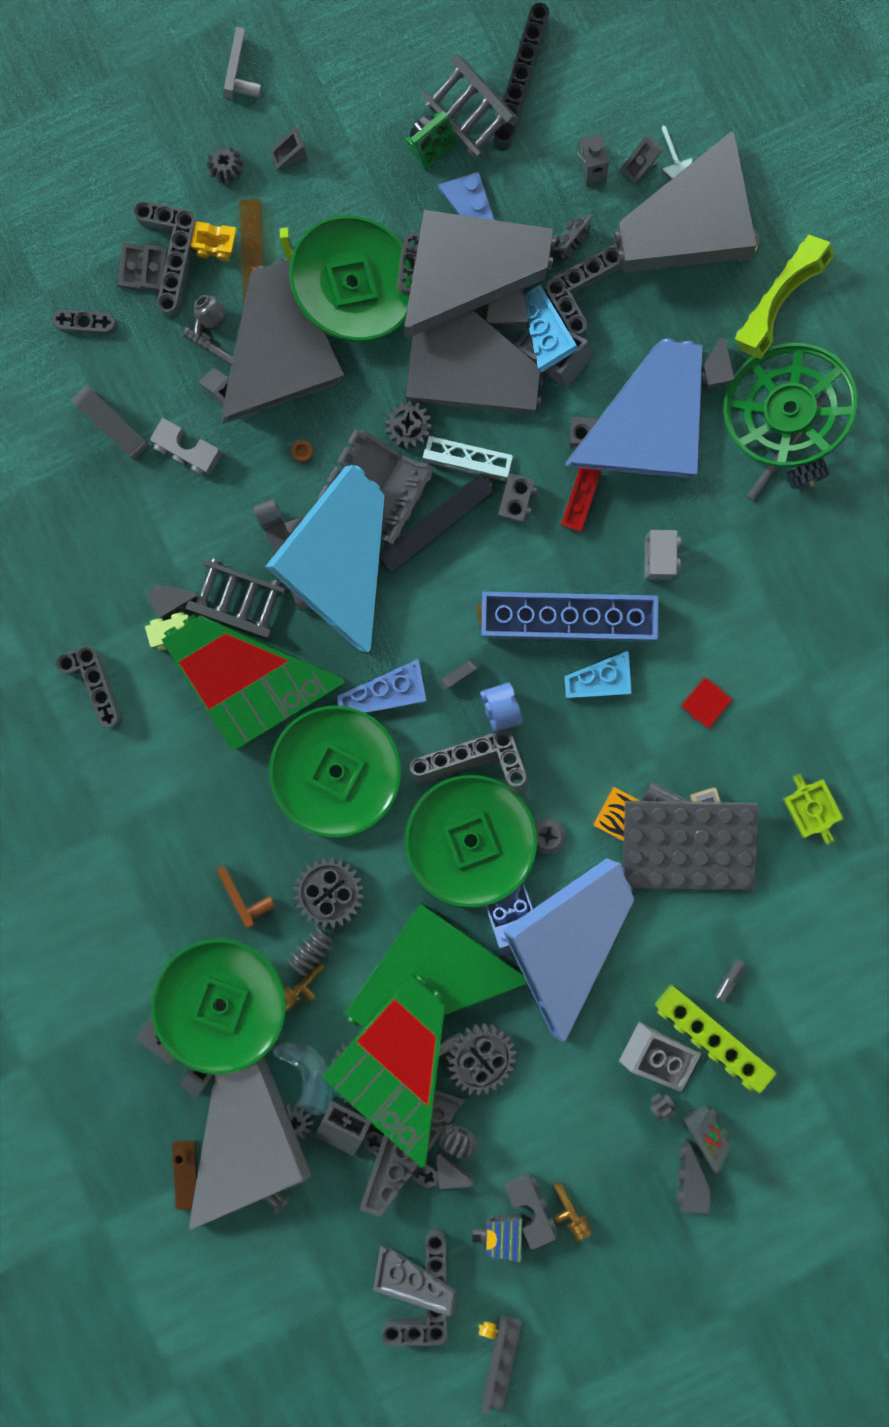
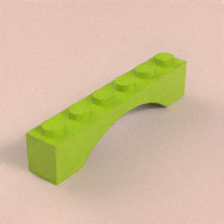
M808 235L804 242L799 245L797 252L787 262L782 273L774 280L770 290L762 297L760 304L750 314L745 325L737 332L735 341L740 351L759 359L764 356L773 343L774 321L783 302L802 283L823 273L835 256L830 242Z

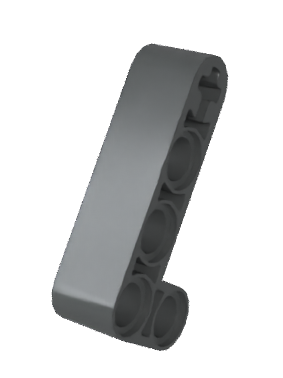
M87 385L71 399L84 414L134 461L149 446Z
M85 646L60 655L56 660V667L61 673L69 675L82 673L100 725L107 728L118 727L122 722V715L99 651ZM91 651L93 659L86 663L84 659L85 654ZM67 659L72 660V667L69 670L64 668V663ZM95 672L100 674V680L97 683H93L91 679ZM105 692L107 700L101 704L99 702V695ZM109 714L114 715V718L111 719V722L106 721V719L109 717Z

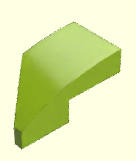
M280 228L281 246L286 259L289 260L294 250L291 247L289 229Z

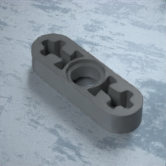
M415 232L409 233L402 244L397 289L403 295H410L414 268L406 267L405 260L411 259L414 262L416 261L420 235ZM411 240L415 241L414 244L416 245V247L413 250V253L410 252L412 244L410 243ZM407 275H411L409 278V288L404 283Z
M61 309L56 311L52 317L53 324L58 330L63 332L109 335L117 327L113 316L106 312ZM63 316H65L67 320L74 321L75 326L73 327L72 322L65 321L64 325H62L59 320H62ZM82 317L90 318V324L87 327L79 326V321ZM94 318L99 323H104L105 319H107L111 324L104 328L102 324H96Z

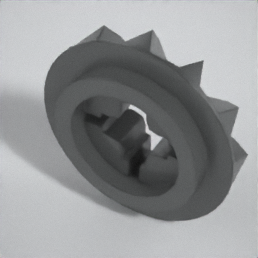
M542 819L535 824L537 850L545 854H551L561 849L565 842V831L562 825L553 819ZM550 827L551 834L557 837V839H549L547 846H545V838L540 836L539 833H546Z

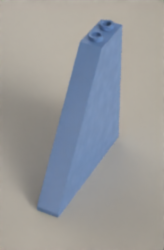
M662 339L656 344L566 461V467L691 478L697 475L702 345H695L693 341L678 343L674 342V339Z
M608 858L502 930L551 1034L562 1042L567 1039L634 901L631 893L632 887L623 874L625 873L624 868L619 862H614Z

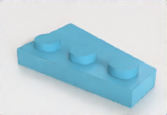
M623 652L565 676V697L581 698L632 694L629 652Z

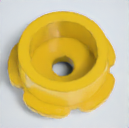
M484 1321L483 1325H478L480 1327L479 1335L496 1339L499 1331L496 1329V1324Z

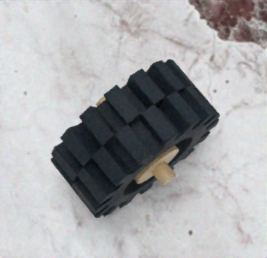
M824 458L786 472L792 489H797L807 484H810V487H812L814 482L830 475Z

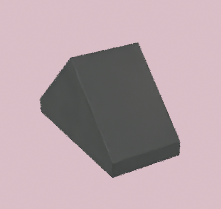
M294 127L269 150L276 170L308 160L298 127Z
M438 1150L439 1189L471 1187L474 1183L473 1177L442 1150Z

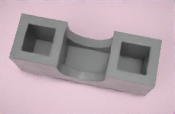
M162 417L150 438V441L154 444L153 448L161 454L165 455L168 452L173 455L172 459L181 465H184V463L191 465V470L201 476L203 473L210 476L222 455L221 451L202 439H199L197 445L192 449L186 450L181 448V439L185 432L179 426Z

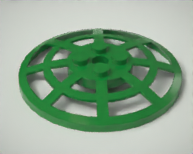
M805 343L775 345L769 347L761 359L754 356L749 358L734 374V381L728 385L724 398L726 427L737 447L755 461L780 468L808 465V463L818 461L834 451L849 434L857 413L858 397L856 385L845 364L834 354L821 347ZM794 353L793 366L777 368L766 374L759 364L776 355ZM803 353L819 357L835 368L824 377L813 369L802 367ZM752 369L759 380L751 388L746 401L733 399L740 381ZM791 374L790 383H785L778 387L771 380L780 375ZM800 374L810 376L819 383L812 389H809L799 384ZM840 375H842L848 386L851 406L837 407V398L831 383ZM764 385L770 392L765 403L753 402L757 392ZM824 389L830 398L831 407H817L816 396ZM792 404L797 409L793 413H787L784 410L785 407ZM731 407L744 410L745 421L750 433L741 439L737 436L732 424ZM751 411L763 412L767 423L756 429L752 421ZM849 415L842 434L830 446L823 437L831 429L836 416ZM816 416H829L825 426L819 433L810 426ZM773 429L782 434L781 444L770 442L763 435ZM804 432L810 438V440L801 444L790 445L791 435ZM757 440L764 446L779 451L777 461H771L762 458L750 451L746 445ZM814 444L823 451L805 460L786 462L788 452L803 450Z

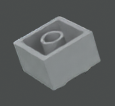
M650 530L645 536L644 580H671L677 572H680L681 563L680 558H677V550H680L681 538L677 536V530Z

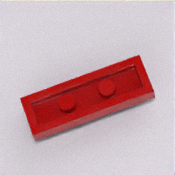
M579 468L560 526L581 533L601 470Z

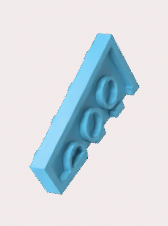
M538 285L523 296L530 335L537 357V365L542 373L577 351L578 347L541 285Z

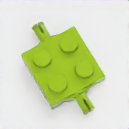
M801 773L793 776L792 778L798 789L793 794L783 798L802 838L814 833H821L825 844L833 842L834 839L829 828L834 823L842 820L843 817L824 779L806 785Z

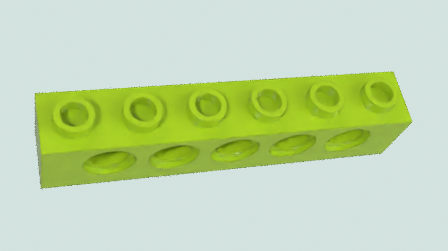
M672 984L654 1004L658 1008L657 1013L666 1021L668 1018L675 1022L673 1027L684 1035L687 1032L693 1038L690 1041L699 1049L704 1046L710 1051L707 1055L717 1064L719 1061L723 1062L726 1065L724 1070L734 1078L737 1075L742 1078L743 1082L741 1084L750 1092L755 1089L760 1094L777 1074ZM683 1006L685 1013L681 1017H676L674 1014L675 1009ZM695 1021H701L702 1027L698 1031H693L691 1028ZM712 1035H718L719 1037L718 1043L715 1045H709L708 1042ZM734 1049L736 1052L735 1057L730 1060L726 1059L727 1051ZM746 1064H752V1071L744 1074L743 1067Z

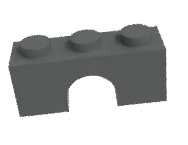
M526 1172L504 1182L505 1190L513 1208L527 1205L534 1210L532 1218L522 1223V1229L531 1250L556 1240L554 1232L558 1230L553 1218L548 1219L545 1211L549 1209L544 1197L539 1198L537 1190H540L536 1178H531L529 1172Z

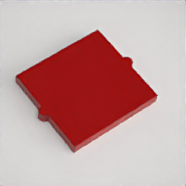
M704 677L682 703L681 707L692 715L693 720H698L709 729L733 699L726 695L720 686L714 685Z

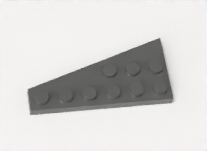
M435 1089L427 1153L439 1138L446 1125L452 1120L459 1107L465 1102V1099ZM385 1134L359 1208L362 1211L379 1217L383 1215L418 1165Z

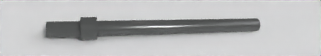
M821 392L816 399L817 407L823 406L829 397L828 394ZM803 432L791 435L790 445H794ZM779 452L772 461H777ZM768 466L746 496L749 500H755L778 467Z

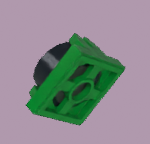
M444 111L435 114L434 117L427 115L420 118L412 127L410 137L405 139L408 149L418 158L419 164L424 170L457 144L449 116Z

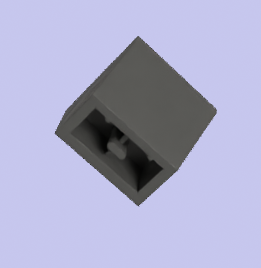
M334 1096L314 1137L354 1156L371 1122L355 1107H352V1104L344 1103V1100Z

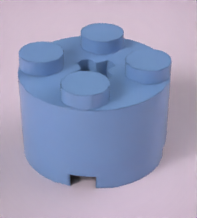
M510 682L480 692L483 704L486 707L485 713L493 733L522 724L518 703H516L515 694Z

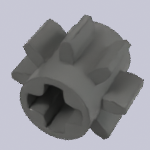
M658 1093L651 1098L654 1104L650 1106V1109L659 1121L665 1118L668 1122L676 1116L673 1110L677 1106L668 1094L662 1097Z

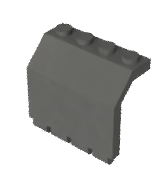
M354 429L347 444L352 446V449L344 448L337 461L342 468L334 466L327 482L332 484L346 466L354 465L360 467L365 472L364 476L377 483L381 488L380 491L385 495L381 541L393 544L400 537L404 523L411 517V510L415 503L420 500L424 486L431 480V473L434 467L428 463H420L402 455L366 430L359 432ZM323 486L319 496L317 497L318 500L329 488L328 486Z

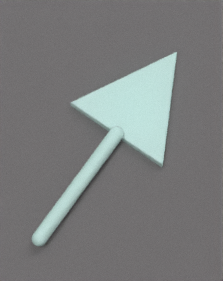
M662 126V131L675 162L674 165L662 170L673 179L692 163V158L679 163L665 126Z

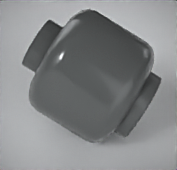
M203 295L194 304V315L204 327L217 328L223 324L226 310L215 296Z

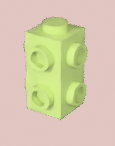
M182 612L171 615L172 619L163 621L160 618L150 621L151 625L145 626L150 647L158 651L167 650L161 640L165 637L164 632L173 626L176 629L184 625L182 621L190 616L184 615Z

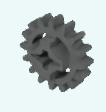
M411 401L408 402L407 406L400 402V408L392 406L394 413L388 412L387 417L390 420L385 421V426L389 427L385 430L386 434H392L389 438L390 441L397 440V447L403 443L405 449H408L409 444L416 448V442L423 445V436L429 438V433L426 430H431L432 428L431 424L427 423L431 421V417L424 416L427 413L426 408L419 410L420 404L417 403L414 407ZM405 412V414L402 417L397 418V416ZM413 413L417 414L422 421L417 420L413 416ZM408 417H410L411 425L407 433L405 425L407 424ZM394 429L401 431L403 437L399 436ZM420 432L417 436L411 438L413 434Z

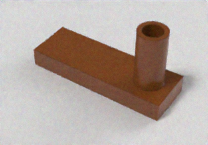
M225 866L216 869L246 928L254 925L253 919L275 908L270 896L246 908Z

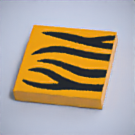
M613 787L593 826L623 841L625 801L640 800Z

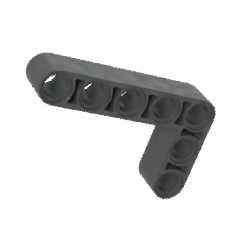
M141 201L133 209L138 223L144 228L172 233L157 305L166 318L173 319L179 315L194 250L190 247L196 219L193 213L186 209ZM150 212L147 217H141L142 213ZM170 216L167 222H162L163 217ZM184 221H192L190 225L182 226ZM187 241L185 246L178 247L179 242ZM177 261L183 262L180 267H173ZM172 282H178L175 288H169ZM167 303H174L171 309H164Z
M614 244L551 278L546 285L545 293L566 329L580 337H583L585 334L587 322L572 295L622 268V264H618L617 252L620 251L619 245ZM612 256L616 258L617 262L610 263L607 257ZM595 267L598 269V272L591 273L588 271V268ZM576 277L580 282L573 284L569 281V278ZM552 287H557L561 290V292L558 294H554L550 291V289ZM564 305L569 306L571 311L565 313L560 307ZM578 324L581 326L582 329L580 331H574L572 330L571 325Z
M270 499L252 508L260 526L268 537L274 554H276L287 540V537L282 529V525L285 523L282 513L274 499ZM291 590L300 612L310 608Z
M499 731L416 758L410 764L413 779L416 783L422 785L499 760L510 792L515 795H522L528 789L524 767L513 736L508 731ZM503 742L509 743L506 746H500V744ZM482 749H488L485 753L479 752ZM464 755L467 756V757H466L465 759H463V760H459V759H458V758L461 757V756H464ZM508 761H515L512 765L506 764ZM446 762L444 766H438L439 763ZM420 769H426L423 773H417ZM517 779L522 780L519 784L512 783L514 780Z
M433 1228L426 1236V1271L446 1284V1236L441 1229ZM437 1237L442 1242L439 1245H433L430 1240ZM433 1260H439L442 1265L435 1268L430 1263ZM426 1309V1317L389 1318L383 1326V1341L389 1346L441 1345L447 1337V1315ZM394 1328L398 1331V1333L396 1335H390L388 1334L387 1330ZM417 1328L420 1330V1333L412 1335L409 1330ZM434 1328H440L443 1332L435 1335L431 1331Z

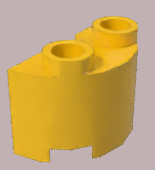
M195 221L190 247L196 250V255L201 258L213 256L227 262L232 255L237 229L236 227L224 225L216 227L210 223Z

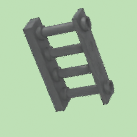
M455 54L451 59V62L455 65L452 75L434 96L425 91L421 95L427 100L425 105L431 111L435 112L436 110L438 113L444 111L448 114L453 130L468 145L466 150L474 158L478 156L485 159L487 155L481 150L485 143L502 124L509 123L514 126L520 119L463 57ZM466 77L470 81L467 84L468 88L450 109L446 111L439 102L460 78ZM480 92L483 96V102L460 127L453 117L474 93ZM493 107L498 112L496 119L474 142L467 134L468 131L489 108L492 109Z
M211 558L209 562L203 559L202 564L208 567L209 571L199 598L195 602L188 600L185 609L270 640L273 631L268 629L269 625L267 623L278 593L287 595L288 591L283 588L284 584L274 580L268 583L223 567V562ZM219 571L230 576L219 606H216L214 610L207 607L208 603L206 602L216 574ZM239 578L250 582L240 612L239 614L236 613L234 617L227 614V607ZM258 586L270 589L260 620L256 624L248 622L249 618L247 615Z

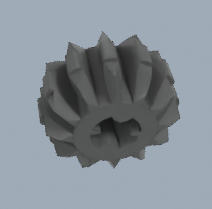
M223 144L221 145V150L213 148L214 154H208L209 162H207V168L210 170L211 177H216L219 183L225 179V182L229 184L230 178L237 181L236 174H242L241 167L244 165L243 160L240 159V152L234 151L231 145L227 150Z
M295 1102L294 1108L288 1103L286 1104V1112L289 1120H291L296 1137L299 1135L301 1139H304L305 1132L310 1134L312 1131L310 1126L314 1125L315 1120L310 1119V1117L313 1115V1112H305L306 1104L300 1109L299 1102ZM293 1117L297 1118L298 1125H294Z
M450 1124L446 1126L441 1134L440 1146L444 1148L445 1152H449L451 1156L454 1155L457 1158L468 1159L472 1157L477 1149L478 1138L473 1135V1132L468 1131L467 1128Z

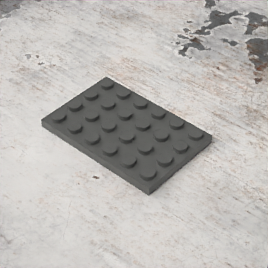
M625 801L622 866L625 871L623 873L625 879L632 888L754 890L758 803Z

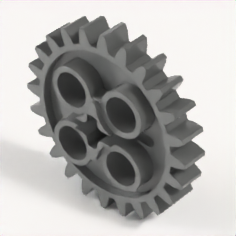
M325 857L322 858V864L314 860V867L307 864L308 872L301 870L300 874L303 878H296L295 880L300 884V886L293 888V890L299 892L298 895L293 897V899L300 900L296 908L303 907L304 910L300 915L302 916L307 913L309 915L307 922L312 918L315 919L314 926H317L319 922H323V928H326L328 923H331L332 928H335L336 921L343 926V918L351 921L350 913L355 915L358 913L354 907L362 906V903L357 901L364 898V895L359 893V890L364 889V886L357 884L362 878L354 877L357 870L349 871L350 863L345 867L342 866L343 859L338 864L335 863L334 857L331 858L330 863H327ZM332 871L336 874V881L334 883L326 881V872ZM343 879L345 881L344 884L332 893V898L327 896L317 905L313 904L316 899L326 892L325 887L330 889ZM310 885H316L319 888L318 896L313 897L308 893ZM342 888L347 889L350 892L349 899L342 900L338 895L339 890ZM329 902L333 906L330 914L322 911V903Z
M483 1023L481 1029L475 1024L474 1031L466 1028L465 1036L459 1033L460 1040L452 1041L455 1048H448L452 1055L446 1056L449 1062L446 1068L450 1071L448 1075L453 1079V1083L461 1091L466 1089L471 1094L474 1090L477 1095H480L482 1089L488 1094L490 1087L496 1091L497 1083L503 1086V1077L510 1078L507 1071H514L510 1063L516 1062V1059L512 1056L516 1054V1051L512 1048L514 1043L509 1040L510 1037L501 1028L497 1029L492 1024L488 1028L485 1023ZM471 1046L476 1049L493 1069L492 1072H489L470 1050Z

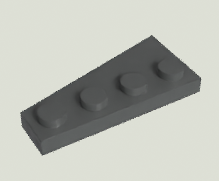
M380 1245L373 1291L447 1316L454 1315L457 1298L456 1290L387 1245Z

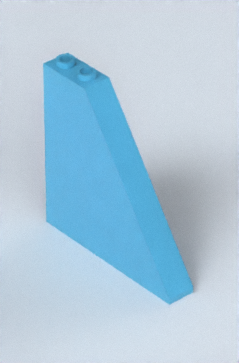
M352 465L346 466L265 567L357 650L369 652L372 641L385 495L380 491L381 488L377 483L364 476L365 472L360 467Z

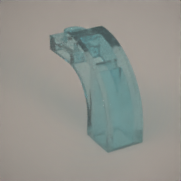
M292 1043L276 1046L273 1055L296 1067L302 1076L303 1092L298 1107L315 1116L327 1113L332 1095V1086L322 1078L323 1073L328 1069L323 1058L308 1045L299 1048Z

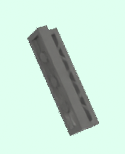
M504 1315L499 1316L497 1330L499 1331L496 1339H494L481 1400V1411L483 1414H488L489 1408L503 1411L522 1323L521 1319Z

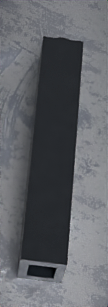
M479 474L380 553L379 560L393 575L492 496L493 490L491 488L494 487L487 477L482 478Z

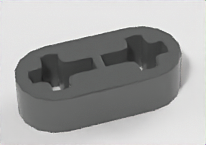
M471 659L445 676L439 683L446 691L472 674L479 667L474 659Z

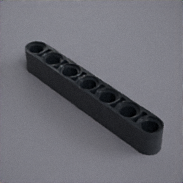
M543 2L533 4L530 9L503 102L519 119L548 25L549 8ZM541 15L543 16V18L538 19L535 16ZM530 35H535V36H537V38H536V39H531V38H529V36H530ZM524 55H529V56H531L532 58H530V59H525V58H523L522 56H524ZM524 75L526 78L519 79L516 76ZM518 95L520 98L512 99L510 96ZM518 122L514 126L509 123L502 124L494 133L493 144L497 150L506 151L511 147ZM506 135L508 138L506 140H501L498 138V136Z

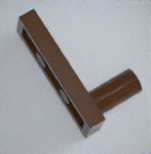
M196 1140L173 1141L172 1162L174 1169L176 1210L192 1209L197 1182Z

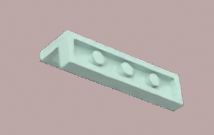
M429 436L423 454V462L476 475L480 474L481 476L507 482L513 455ZM432 443L441 444L445 452L430 451ZM458 448L462 449L466 456L460 458L452 456L450 452ZM480 453L484 455L487 461L485 463L473 461L471 457ZM498 458L506 459V468L495 466L492 462Z

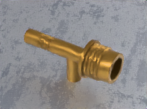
M317 963L315 968L292 990L288 986L285 987L287 1012L299 1002L301 1003L302 1000L298 997L300 993L309 1002L314 1000L316 995L307 986L325 968L321 963Z
M558 1182L553 1185L565 1208V1211L554 1216L557 1224L571 1219L572 1222L567 1224V1228L570 1229L577 1241L591 1235L592 1231L586 1220L587 1216L579 1217L562 1183Z

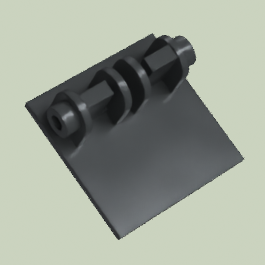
M593 214L571 219L566 225L567 230L563 235L560 234L556 237L554 252H558L557 257L560 260L568 259L574 252V249L577 248L576 243L580 244L589 234L591 227L588 223L594 217Z

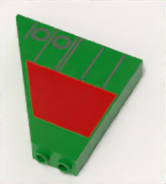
M194 614L182 621L184 623L182 627L176 629L173 626L164 632L165 637L161 639L232 751H235L345 683L342 676L202 615L195 617Z
M411 974L323 1073L322 1078L423 1168L426 1164L445 1002L442 1001L444 997L436 989L431 991L426 986L428 983L419 974L417 976Z

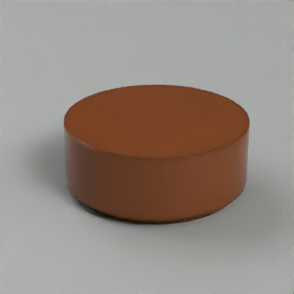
M300 440L292 446V456L297 462L307 463L312 459L314 451L309 442Z

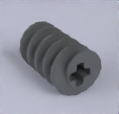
M317 926L315 929L318 934L309 933L311 941L304 939L305 947L303 948L298 945L299 954L291 952L293 960L287 959L290 965L304 976L309 974L307 968L311 970L315 968L313 962L320 963V956H327L325 949L333 950L332 939Z

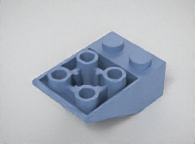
M524 883L504 899L486 905L503 957L509 956L513 952L502 930L533 910Z

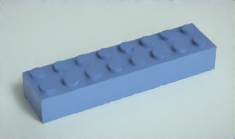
M482 592L481 638L655 642L658 640V596Z

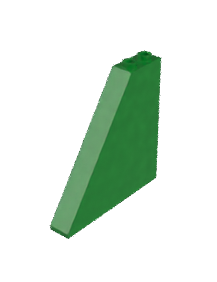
M420 903L345 1014L352 1024L356 1026L360 1024L365 1027L411 974L414 976L419 974L427 981L428 984L426 986L431 991L436 989L444 997L442 1000L445 1002L444 1015L525 985L527 982L522 972L423 903Z

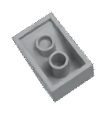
M639 1022L619 1062L635 1074L682 1092L701 1053L657 1029Z

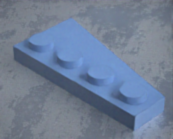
M419 659L338 695V705L351 707L364 713H371L427 702Z

